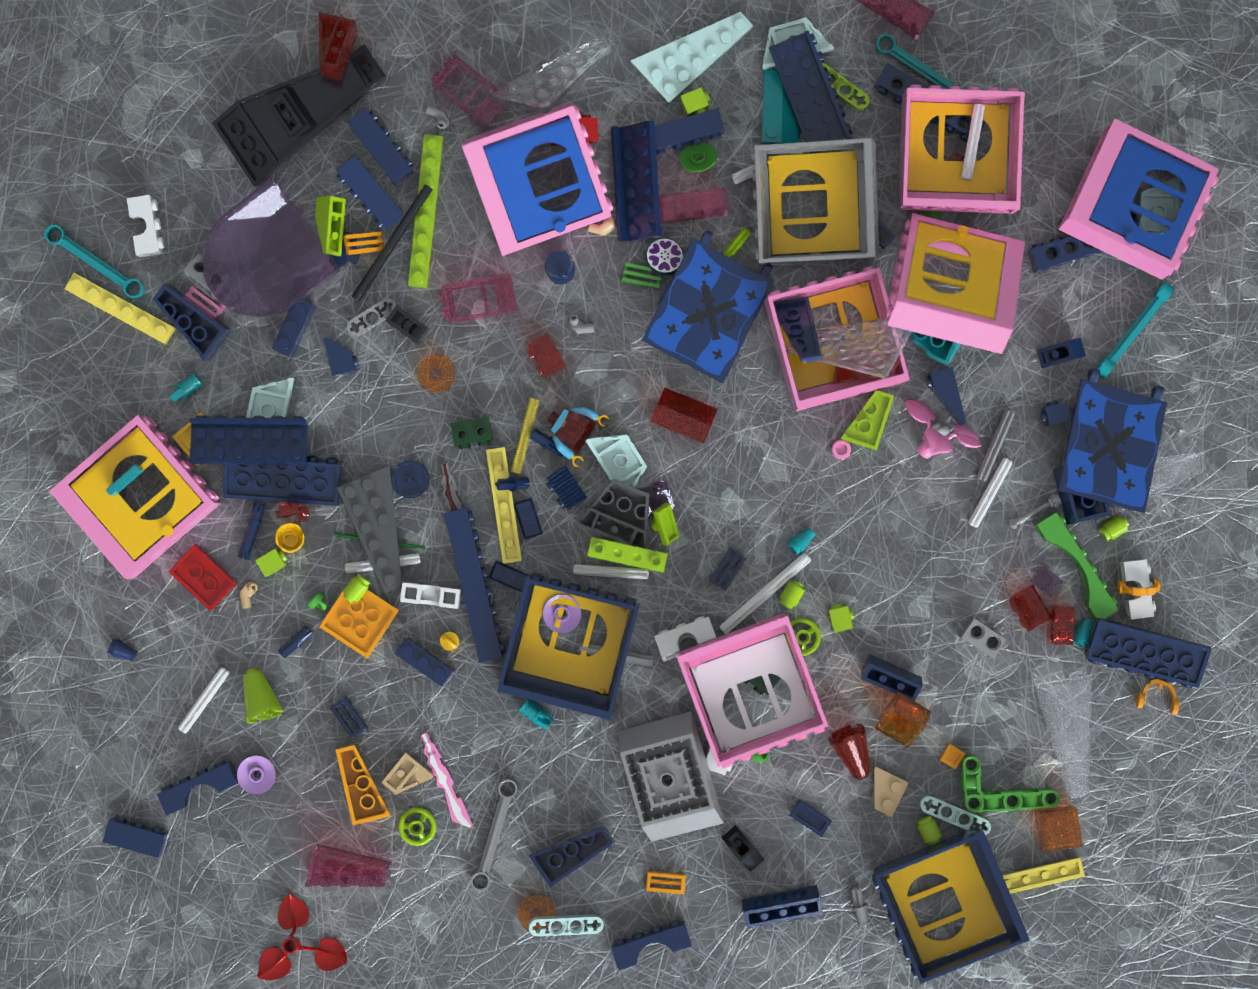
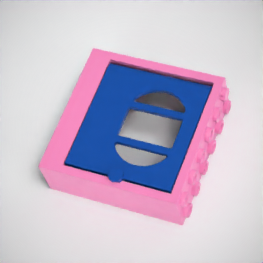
M571 102L461 141L502 256L612 217L610 213L613 210L612 204L608 196L605 197L604 195L607 192L605 184L601 178H598V174H601L598 164L595 160L592 161L591 156H594L591 144L585 141V138L588 137L586 129L578 121V119H581L579 109L576 105L573 106ZM569 115V116L566 117V118L557 120V121H555V122H552V123L543 125V126H541V127L532 129V130H530V131L521 133V134H519V135L510 137V138H508V139H505V140L496 142V143H494V144L485 146V147H484V150H483V147H482V146H484V145H487V144H489V143L498 141V140H500V139H503V138L512 136V135H514V134L523 132V131H525V130L534 128V127H536V126H539V125L545 124V123H547V122H550V121H553V120H556V119H559V118H561V117H564V116ZM552 142L566 148L564 152L524 165L528 153L539 144ZM570 157L578 182L535 197L527 172ZM580 188L577 200L564 210L551 211L539 205L540 202Z
M1114 118L1103 131L1058 230L1163 280L1167 275L1170 276L1174 270L1179 268L1182 262L1180 256L1186 252L1189 246L1187 241L1189 236H1193L1197 228L1194 226L1196 220H1199L1203 215L1204 210L1202 207L1211 197L1209 191L1218 181L1219 177L1216 175L1219 169ZM1153 170H1165L1173 173L1182 182L1185 193L1146 175V173ZM1141 181L1183 201L1174 222L1132 202ZM1130 210L1169 228V230L1159 234L1142 230L1133 221Z

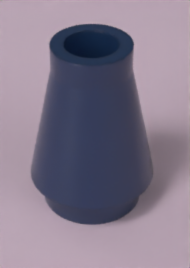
M113 639L107 653L111 654V657L126 659L132 662L138 652L120 639Z

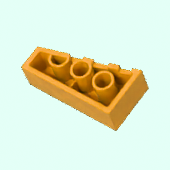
M355 743L337 747L335 750L352 825L391 816Z

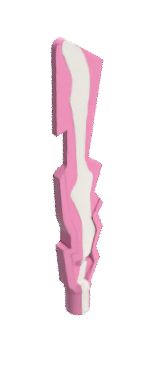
M427 732L421 734L420 736L425 746L424 754L428 757L427 765L432 769L431 773L436 776L437 786L445 791L452 821L471 828L473 826L461 797L457 799L452 788L454 781L446 766L441 762L440 758L442 756L430 740Z

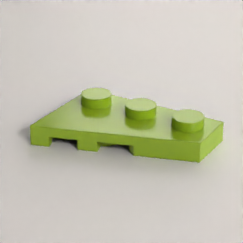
M875 390L840 439L877 451L894 395Z

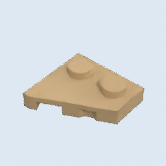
M406 752L381 783L397 795L432 779L435 775Z
M874 766V809L892 817L908 782Z

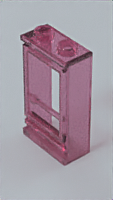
M455 54L452 58L449 57L445 61L443 70L433 76L431 85L433 89L487 130L489 122L494 116L497 117L499 115L501 107L505 102L509 103L510 98ZM457 64L480 81L479 85L465 99L464 103L441 86ZM484 84L491 91L477 109L473 111L466 105L471 102L472 97Z
M510 273L442 285L443 290L440 291L441 301L445 302L446 309L443 310L444 319L449 321L450 325L518 313ZM494 283L499 310L489 312L484 285ZM481 286L480 291L483 294L486 312L457 318L452 291Z

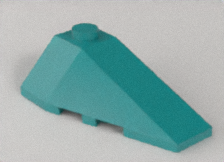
M764 70L760 145L799 143L800 128L777 70Z
M899 328L916 345H919L930 358L945 365H949L961 346V343Z

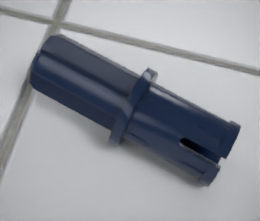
M537 428L533 430L529 439L540 444L544 450L547 448L558 456H563L557 450L552 436L545 435Z
M510 476L506 479H498L495 482V486H497V490L516 491L517 489H527L529 485H524V483H530L528 477L516 478Z
M304 626L294 637L291 636V639L278 652L283 658H287L298 647L301 648V645L314 635L313 632L309 631L307 626Z

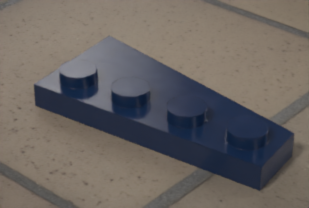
M809 297L773 302L777 319L802 363L822 360Z

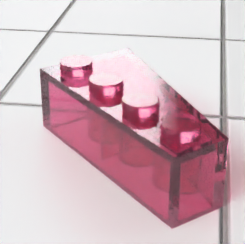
M858 0L916 40L921 36L935 14L934 11L915 0Z
M726 187L712 188L704 191L695 190L685 194L681 192L673 193L667 197L659 195L661 224L727 216L729 211Z
M317 844L312 853L305 887H384L388 881L392 862Z

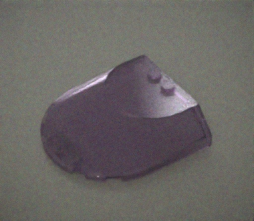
M269 179L219 218L211 228L210 236L207 243L204 244L202 252L203 275L212 294L227 308L239 314L252 317L271 316L289 309L341 271L331 255L323 254L319 238L272 179Z

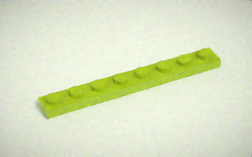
M424 134L418 194L425 184L433 190L415 216L408 281L409 287L428 289L443 136Z

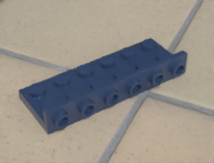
M809 30L800 35L768 47L805 142L851 139L852 129L849 123L845 124L843 119L846 116L842 105L838 106L836 99L839 97L835 87L831 88L830 86L831 76L828 69L824 70L823 68L824 58L821 51L817 52L815 45L817 41L814 33L810 34Z
M648 120L624 127L613 126L611 127L618 241L635 242L660 237L662 234L655 122Z
M197 415L195 418H190L192 427L189 462L191 464L307 465L308 422L301 416H293L292 418H284L283 416H273V418H265L264 416H254L253 418L234 416V418H226V416L218 415L215 418H207V416Z
M307 456V465L224 464L223 498L338 506L339 494L336 488L340 487L342 461H337L338 458L327 457L326 460L318 459L317 456Z
M1098 618L1088 650L1085 649L1084 654L1086 659L1094 664L1101 662L1110 668L1117 669L1120 667L1129 673L1136 674V672H1139L1148 678L1154 679L1158 677L1167 683L1177 682L1186 688H1192V686L1199 688L1212 648Z

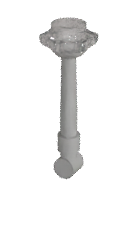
M1049 492L1046 503L1024 515H1020L1017 519H1011L1009 525L1012 529H1016L1018 524L1024 523L1025 520L1049 506L1057 510L1060 509L1059 504L1062 502L1056 493L1053 495Z

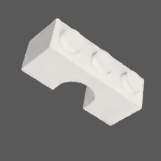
M151 195L127 198L129 217L133 220L144 219L146 222L145 232L141 235L133 236L136 256L141 258L163 254L164 240L159 234L161 222L156 215V211H158L157 200Z
M1147 559L1119 562L1121 579L1123 581H1134L1138 588L1153 586L1152 582L1149 581L1151 567L1150 563H1147ZM1151 595L1135 596L1132 599L1124 600L1127 619L1154 617L1156 605L1152 601Z
M402 582L400 602L458 609L460 608L462 589Z
M702 616L696 618L692 623L679 624L673 630H662L654 637L663 662L677 657L676 653L680 652L679 645L682 640L692 638L698 644L715 639L716 635L709 617L705 618Z

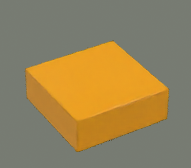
M948 743L939 760L956 770L966 753Z

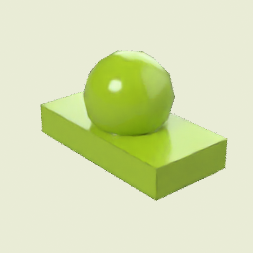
M664 503L653 511L654 516L651 519V527L654 531L659 532L662 545L668 546L678 539L680 535L671 504Z

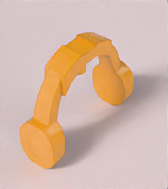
M1158 578L1152 579L1153 586L1130 588L1126 586L1123 580H1117L1118 594L1129 593L1133 596L1155 595L1156 592H1160V581Z
M1153 679L1138 693L1136 708H1143L1146 692L1150 686L1157 683L1159 684L1158 689H1162V685L1166 686L1172 697L1170 713L1173 715L1178 714L1180 702L1177 699L1173 684Z

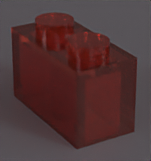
M548 333L527 344L529 349L526 351L531 360L536 359L539 364L536 368L541 377L545 375L548 379L567 368Z

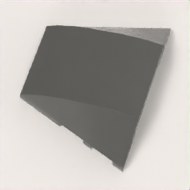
M613 479L575 525L590 532H597L620 543L646 549L650 494Z

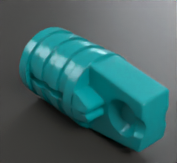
M192 372L187 378L174 385L176 390L169 397L173 402L180 397L186 399L191 393L198 390L199 387L204 386L197 374Z
M526 699L518 710L522 715L530 719L531 722L545 730L554 720L542 707L530 699Z

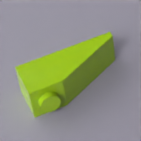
M334 196L316 198L315 218L323 254L341 256L346 199Z

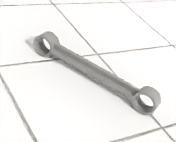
M511 778L502 780L498 787L500 797L478 871L471 878V885L476 891L486 890L491 882L489 872L511 798L518 791L516 781ZM512 782L515 785V791L512 795H506L502 792L501 787L503 783ZM482 874L487 877L488 883L485 887L476 886L474 878L477 875Z

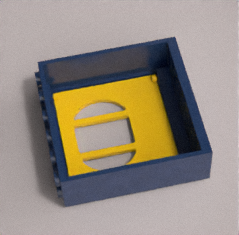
M532 573L531 576L528 575L525 578L497 691L611 720L640 603H636L637 599L626 597L625 600L618 598V594L607 592L606 595L599 593L600 590L588 587L587 590L581 589V585L570 582L569 585L562 584L560 579L551 578L546 580L543 579V575ZM533 584H535L526 621H524ZM556 595H568L578 602L581 609L591 611L582 647H589L596 615L599 614L607 628V637L603 647L591 656H587V651L581 650L580 655L555 649L558 632L555 631L552 632L550 644L547 646L540 636L539 622L544 606L549 599ZM566 597L557 598L549 605V607L555 604H559V607L569 605L578 608L573 600ZM564 608L558 609L557 617L559 619H562ZM631 609V613H630V617H629V621H628V625H627V629H626V633H625V637H624V641H623V645H622V649H621V653H620V657H619V661H618V665H617L615 677H614V680H613L611 692H610V695H607L608 692H609V688H610L611 681H612V677H613V673H614V669H615V665H616V661H617V657H618V653H619V649H620V645H621V641H622V637H623V633H624V629H625V625H626L628 613H629V610ZM556 619L554 626L560 628L561 621ZM521 632H522V637H521V641H520V645H519V649H518V653H517V657H516L514 669L512 670V666H513V662H514V658H515V654H516V650H517V646H518L520 634H521Z
M981 825L874 868V874L872 875L876 890H881V902L884 908L888 907L889 909L887 910L891 925H896L895 934L899 944H904L902 946L904 956L907 962L911 961L910 969L914 979H919L920 984L1030 941ZM933 873L948 879L944 883L907 896L911 884L922 875ZM953 887L962 911L920 927L910 903L946 888ZM962 917L965 918L961 930L949 939L935 940L924 935L927 931Z

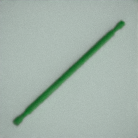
M334 533L336 537L340 536L359 540L358 536ZM398 542V546L425 550V546Z

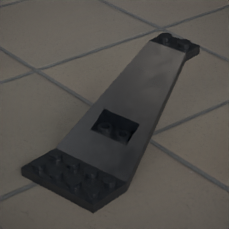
M361 45L346 58L236 101L212 124L252 185L258 186L386 76L366 45Z

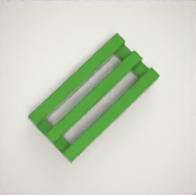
M625 262L622 282L659 289L662 275L653 276L628 271V268L653 272L650 267ZM631 275L656 280L657 282L656 284L629 279L626 278V276Z

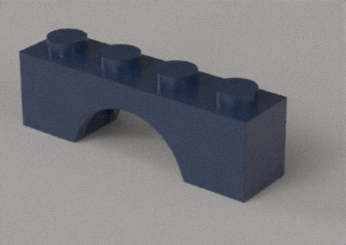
M225 760L214 764L215 768L210 771L205 768L196 772L197 776L190 779V776L178 780L180 784L174 787L172 784L161 788L162 792L157 794L166 816L188 806L189 793L196 785H210L218 792H221L238 784L237 773L232 762L225 763Z
M675 920L670 922L669 926L663 928L656 926L650 929L651 932L645 934L638 932L632 935L633 938L615 940L614 944L611 945L618 971L637 965L640 951L651 943H662L673 952L691 947L692 944L685 922Z

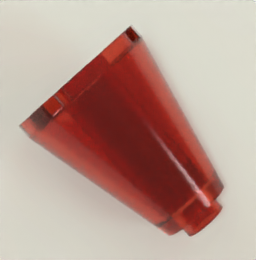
M856 724L857 727L851 728V725L839 728L831 734L832 738L828 737L830 745L853 778L858 780L867 778L871 772L864 725Z

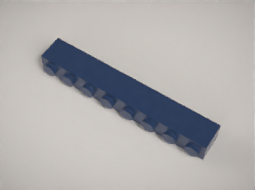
M468 507L446 512L444 515L479 663L502 658V653H505L503 641L500 642L498 634H501L499 623H495L494 616L497 615L495 605L491 604L489 597H492L490 585L486 586L485 578H488L486 567H482L480 561L483 559L481 548H477L476 544L479 537L477 529L473 530L471 523L475 522L472 510L469 511Z

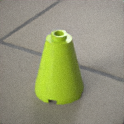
M257 668L247 670L246 674L243 675L246 723H257V719L265 721L282 714L281 712H284L283 707L262 670H257Z

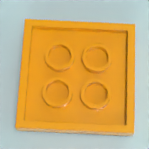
M367 590L358 602L353 601V603L343 597L345 593L342 591L319 627L368 659L400 610L370 590Z

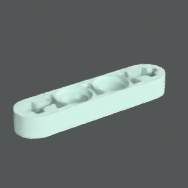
M930 795L923 796L920 799L919 805L921 810L929 815L965 830L971 829L969 827L972 825L973 818L975 817L974 821L976 823L982 824L984 822L986 829H983L985 835L991 830L989 821L981 816ZM931 799V803L938 806L937 814L934 813L936 809L932 807L926 809L924 802H928ZM950 807V816L943 817L941 815L942 808ZM967 814L969 816L967 824L959 823L960 815Z
M596 914L533 917L528 923L529 931L534 936L596 934L601 932L604 927L603 920ZM574 920L581 922V926L576 930L570 927L571 922ZM583 920H586L587 924H592L593 920H597L599 924L596 925V928H593L592 925H586L587 929H584L585 924ZM548 921L547 926L549 930L546 931L545 927H539V930L535 931V928L532 926H535L537 922H539L540 926H546L545 922ZM554 921H560L562 923V926L559 930H553L551 928V924Z

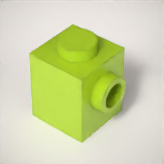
M702 87L680 96V101L687 117L706 112V109L709 107L708 103L711 102L707 91L703 92Z
M842 603L831 605L832 609L827 611L832 632L836 633L853 629L851 620H854L852 609H848V606H843Z

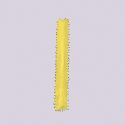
M530 398V402L527 404L528 409H526V416H524L526 418L523 420L524 425L521 427L522 432H520V439H518L520 441L517 444L519 446L516 448L517 453H515V460L512 462L514 467H511L512 471L510 472L520 474V470H522L520 468H523L522 463L524 462L522 461H525L523 460L525 459L524 454H526V447L529 445L527 440H530L528 439L531 435L529 433H532L530 432L533 429L531 426L535 422L533 417L537 415L535 410H538L536 409L539 406L537 403L540 401L534 398Z

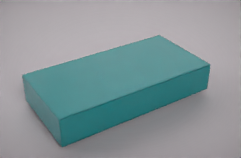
M133 465L106 489L107 493L110 496H116L140 475L144 469L140 465Z

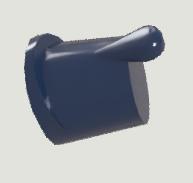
M555 251L548 256L545 262L546 274L555 284H567L573 279L575 274L574 263L566 253Z

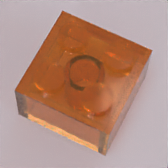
M897 692L881 712L875 729L909 748L926 727L931 711Z
M1069 805L1034 811L1039 844L1042 851L1050 852L1083 846L1078 811L1075 806Z

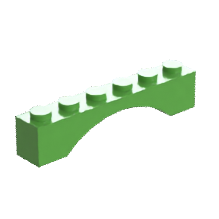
M1057 512L1049 514L1035 523L1034 527L1043 541L1054 544L1064 550L1077 564L1085 584V607L1094 621L1097 622L1098 618L1105 619L1117 612L1118 608L1116 605H1118V602L1113 595H1109L1106 591L1108 587L1104 580L1097 577V569L1093 563H1089L1085 558L1087 556L1085 550L1076 544L1075 540L1077 538L1064 525L1066 524L1064 517L1061 514H1057Z

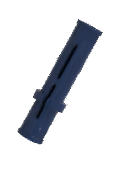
M254 502L251 516L247 519L249 523L237 556L243 558L246 551L245 560H250L259 526H262L261 519L266 505L261 503L258 511L259 502Z

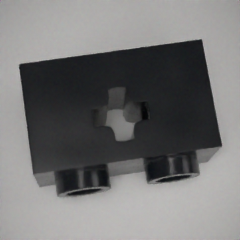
M397 305L385 320L418 345L430 330Z

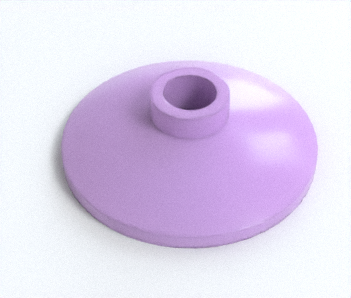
M556 595L545 604L543 618L551 630L558 633L570 632L580 622L581 608L574 598L568 595ZM566 597L573 600L578 608L569 605L560 607L559 604L552 605L551 607L549 605L557 598ZM560 608H564L566 611V615L562 619L557 617V612ZM556 619L561 621L560 628L554 626Z
M263 756L248 757L240 764L237 771L239 785L250 794H262L268 791L273 786L276 778L273 764ZM255 771L261 773L259 778L254 775Z

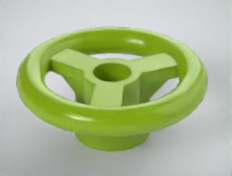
M796 618L790 622L792 627L800 623L811 626L807 630L796 631L793 629L797 643L800 644L802 656L813 653L819 647L821 632L814 621L808 618ZM815 632L814 644L809 649H806V644L811 640V634ZM783 633L784 636H785L786 642H787V644H788L789 650H790V652L792 653V650H791L790 644H789V642H788L787 636H786L785 633ZM802 633L806 635L803 641L799 639V635Z
M419 807L411 808L400 817L398 831L406 843L413 846H421L431 841L434 837L436 821L428 810ZM415 813L422 814L419 820L405 823V820L410 815ZM426 818H428L431 824V829L429 834L425 837L423 832V823L426 820ZM418 824L420 830H415L414 825ZM404 829H408L409 833L413 836H419L420 840L409 838Z

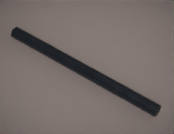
M426 184L423 186L352 294L353 298L358 301L361 300L433 190Z

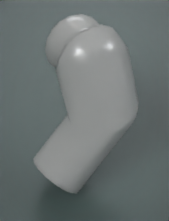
M429 104L426 114L436 118L439 129H446L449 126L446 111Z
M574 314L569 317V327L577 334L594 333V323L583 324L579 317Z
M938 422L931 426V428L944 436L950 433V429L947 426L941 427V424Z

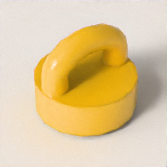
M445 632L440 638V644L445 650H454L459 645V636L454 632Z

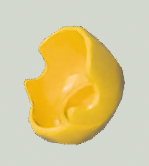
M288 522L282 524L276 530L275 541L282 551L293 553L302 547L305 536L299 525Z

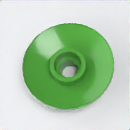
M707 143L691 144L682 150L679 161L681 166L687 171L702 172L708 170L716 163L717 151L712 145Z

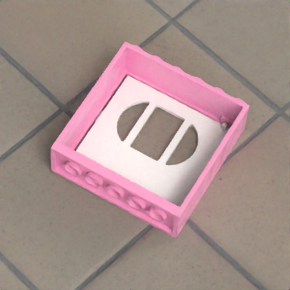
M786 613L676 653L717 767H729L733 765V761L738 759L741 761L752 758V754L757 752L759 755L767 753L771 747L776 745L777 748L786 746L790 740L795 739L799 741L807 737L806 734L812 732L818 734L825 731V727H828ZM782 633H785L786 636H787V639H788V642H789V644H790V647H791L792 653H793V655H794L795 661H796V663H797L798 669H796V666H795L794 660H793V658H792L791 652H790V650H789L788 644H787V642H786L785 636H784V634H782ZM690 667H691V670H692V672H693L694 678H695V680H696L697 686H698V688H699L700 694H701V696H702L703 702H704V704H705V707H706L707 713H708V715H709L710 721H711V723H712L713 729H714V731H715L716 737H717V739H718L720 748H721V750H722L723 752H720V750H719V748H718L716 739H715V737H714V734H713V731H712V729H711L710 723H709V721H708L707 715H706V713H705L703 704H702V702H701L700 696H699V694H698L697 688H696L695 683H694V680H693V678H692V675H691V672H690V669H689ZM769 673L782 678L790 689L791 703L784 715L781 712L768 677ZM762 676L777 718L752 727L737 684ZM801 680H803L804 685H805V688H806L807 693H808V696H809V698H810L812 707H813L814 712H815V715H816L815 718H814V714H813V712H812L811 706H810V704H809V701H808V698H807V696H806V693H805V690H804V687H803V685H802ZM729 688L732 689L746 726L745 729L734 726L724 714L723 699Z

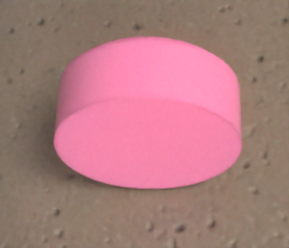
M838 440L832 445L831 452L835 458L845 459L851 453V446L845 440Z

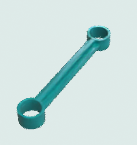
M883 34L877 39L875 48L879 54H890L933 84L941 86V89L957 86L897 46L892 35ZM889 39L892 43V49L889 51L882 50L879 47V41ZM963 87L961 90H968V87Z
M50 225L46 228L44 236L49 243L62 246L121 286L128 297L139 299L144 295L145 286L141 281L129 279L69 238L65 230L60 226ZM53 229H59L62 234L57 242L51 241L49 237ZM133 282H137L140 285V292L135 296L130 295L128 292V287Z
M1164 282L1159 287L1151 301L1111 352L1096 367L1100 370L1099 375L1103 379L1113 370L1116 362L1161 305L1172 295L1175 288L1169 283Z

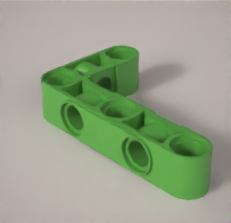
M967 754L960 762L962 801L965 808L971 812L1051 808L1057 806L1060 802L1059 794L1051 788L982 791L980 776H982L981 766L978 758ZM969 759H973L975 762L974 766L967 769L966 762ZM1048 793H1053L1054 797L1051 802H1046L1045 800ZM1014 795L1015 802L1011 805L1007 804V798ZM971 798L977 799V804L974 807H969L968 801Z

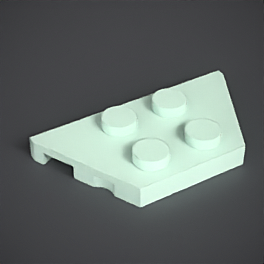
M807 17L769 28L762 70L775 68L768 47L800 35L809 30L810 34L814 33L817 52L821 51L822 54L834 50V47L824 39L818 29L813 27V24Z
M1178 177L1164 182V184L1180 191V180ZM1152 187L1139 193V206L1174 222L1179 211V198L1156 187ZM1143 215L1138 221V227L1149 233L1159 234L1169 230V228Z
M287 378L286 380L253 387L246 418H253L254 416H264L265 418L283 416L287 418L295 379Z
M627 434L585 439L610 481L616 479L632 487L637 485L647 465Z

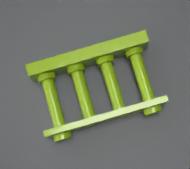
M591 537L587 556L664 573L668 554Z

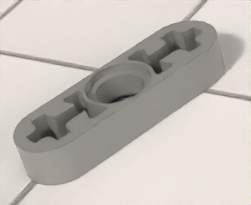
M385 298L347 323L348 333L354 337L366 333L386 320L391 313L385 310L382 312L384 316L381 318L376 308L379 307V310L384 309V304L387 302L388 304H393L391 306L393 311L396 303L390 298ZM370 312L377 314V320L374 323L367 321L366 317ZM363 317V321L368 327L365 328L364 325H361L359 332L351 331L353 328L352 324L359 325L362 323L359 319Z

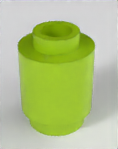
M1116 515L1103 523L1102 527L1099 528V532L1105 541H1113L1128 531L1127 527L1129 524L1123 516Z
M357 574L356 577L353 576L342 590L345 593L343 597L351 603L353 601L358 602L369 589L368 585L370 582L360 574Z
M795 580L792 583L788 582L780 595L779 603L792 610L794 606H797L805 592L802 589L804 585Z
M931 815L917 820V828L925 844L934 845L940 842L939 838L942 837V834Z

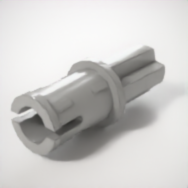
M859 886L853 887L850 891L853 901L852 909L855 911L857 926L868 925L867 904L864 902L862 888Z

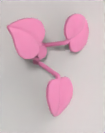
M906 400L904 402L908 412L915 420L927 423L925 434L922 437L924 441L917 449L922 457L930 458L938 453L951 452L953 445L950 439L953 437H957L961 444L968 447L976 448L982 446L978 436L969 427L958 424L954 427L955 432L946 437L937 430L930 428L931 421H934L936 417L926 404L915 400Z

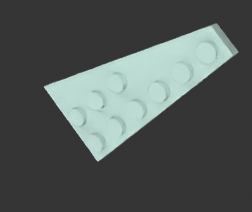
M739 12L631 60L630 63L664 100L670 104L749 32L753 25Z

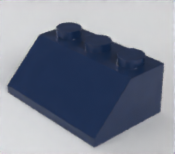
M1062 467L1053 469L1057 488ZM1058 491L1067 525L1111 515L1109 505L1106 503Z

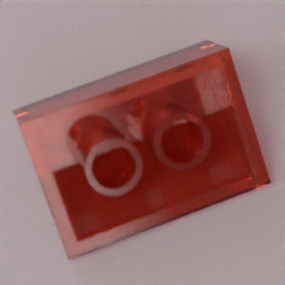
M664 387L650 423L704 444L717 408Z

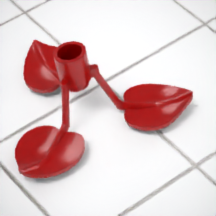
M288 894L279 907L278 922L283 929L293 928V930L289 934V938L285 939L282 943L283 951L276 947L264 951L260 958L257 977L263 980H277L285 977L292 967L291 961L286 957L288 954L298 952L299 950L317 951L315 963L324 971H332L345 965L348 961L347 954L342 944L333 938L322 939L319 943V948L301 946V941L294 937L296 927H302L307 923L309 909L304 902Z

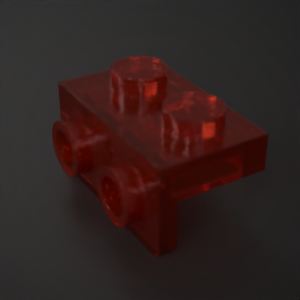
M289 502L280 505L279 510L275 511L277 519H284L296 514L299 523L309 522L308 517H310L308 508L304 507L303 504Z
M1033 584L1013 594L1009 599L1010 607L1014 612H1017L1020 617V624L1028 632L1052 618Z

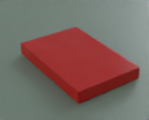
M194 544L169 571L209 611H212L237 584L197 544Z

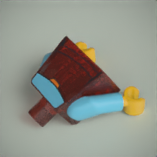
M573 407L570 410L563 409L560 415L552 412L548 417V422L553 424L551 432L554 434L553 441L557 450L567 459H571L575 467H579L574 463L576 458H580L583 462L584 460L580 455H574V453H579L586 442L585 439L589 437L596 424L600 427L606 426L601 424V418L609 420L608 416H598L597 412L586 407Z

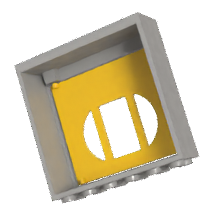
M864 138L755 145V150H752V161L755 162V170H753L752 175L753 181H756L753 198L754 201H757V209H754V219L758 221V228H755V239L758 240L759 248H756V259H759V263L880 258L875 140ZM851 149H857L856 151H845V152H829V153H813V154H797V155L768 156V155H771V154H787V153H803V152H819V151H835V150H851ZM800 170L814 171L825 180V184L782 186L789 175ZM827 191V217L783 219V192ZM827 223V226L819 235L810 239L795 238L784 228L785 225ZM861 244V252L822 254V252L860 250ZM811 253V255L772 256L776 254Z

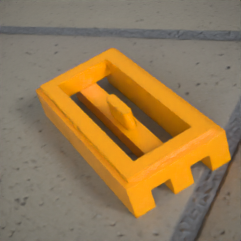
M382 232L343 236L346 254L381 252L384 247L382 245L383 239H381ZM376 237V240L349 242L352 239ZM372 244L378 245V247L350 250V247Z
M647 871L646 891L684 894L686 874ZM651 876L679 878L681 881L651 879ZM650 883L681 886V889L650 886Z

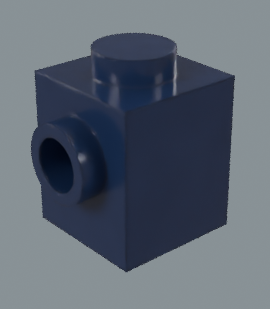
M1056 400L1046 403L1047 407L1041 408L1040 418L1046 427L1072 421L1068 402L1058 404Z

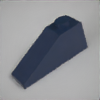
M953 367L929 372L928 377H926L928 389L931 388L932 393L959 424L966 423Z

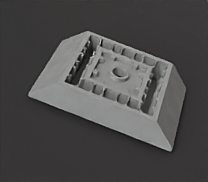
M692 711L619 731L622 762L641 827L651 842L724 823ZM670 775L673 779L672 784H665L663 776Z

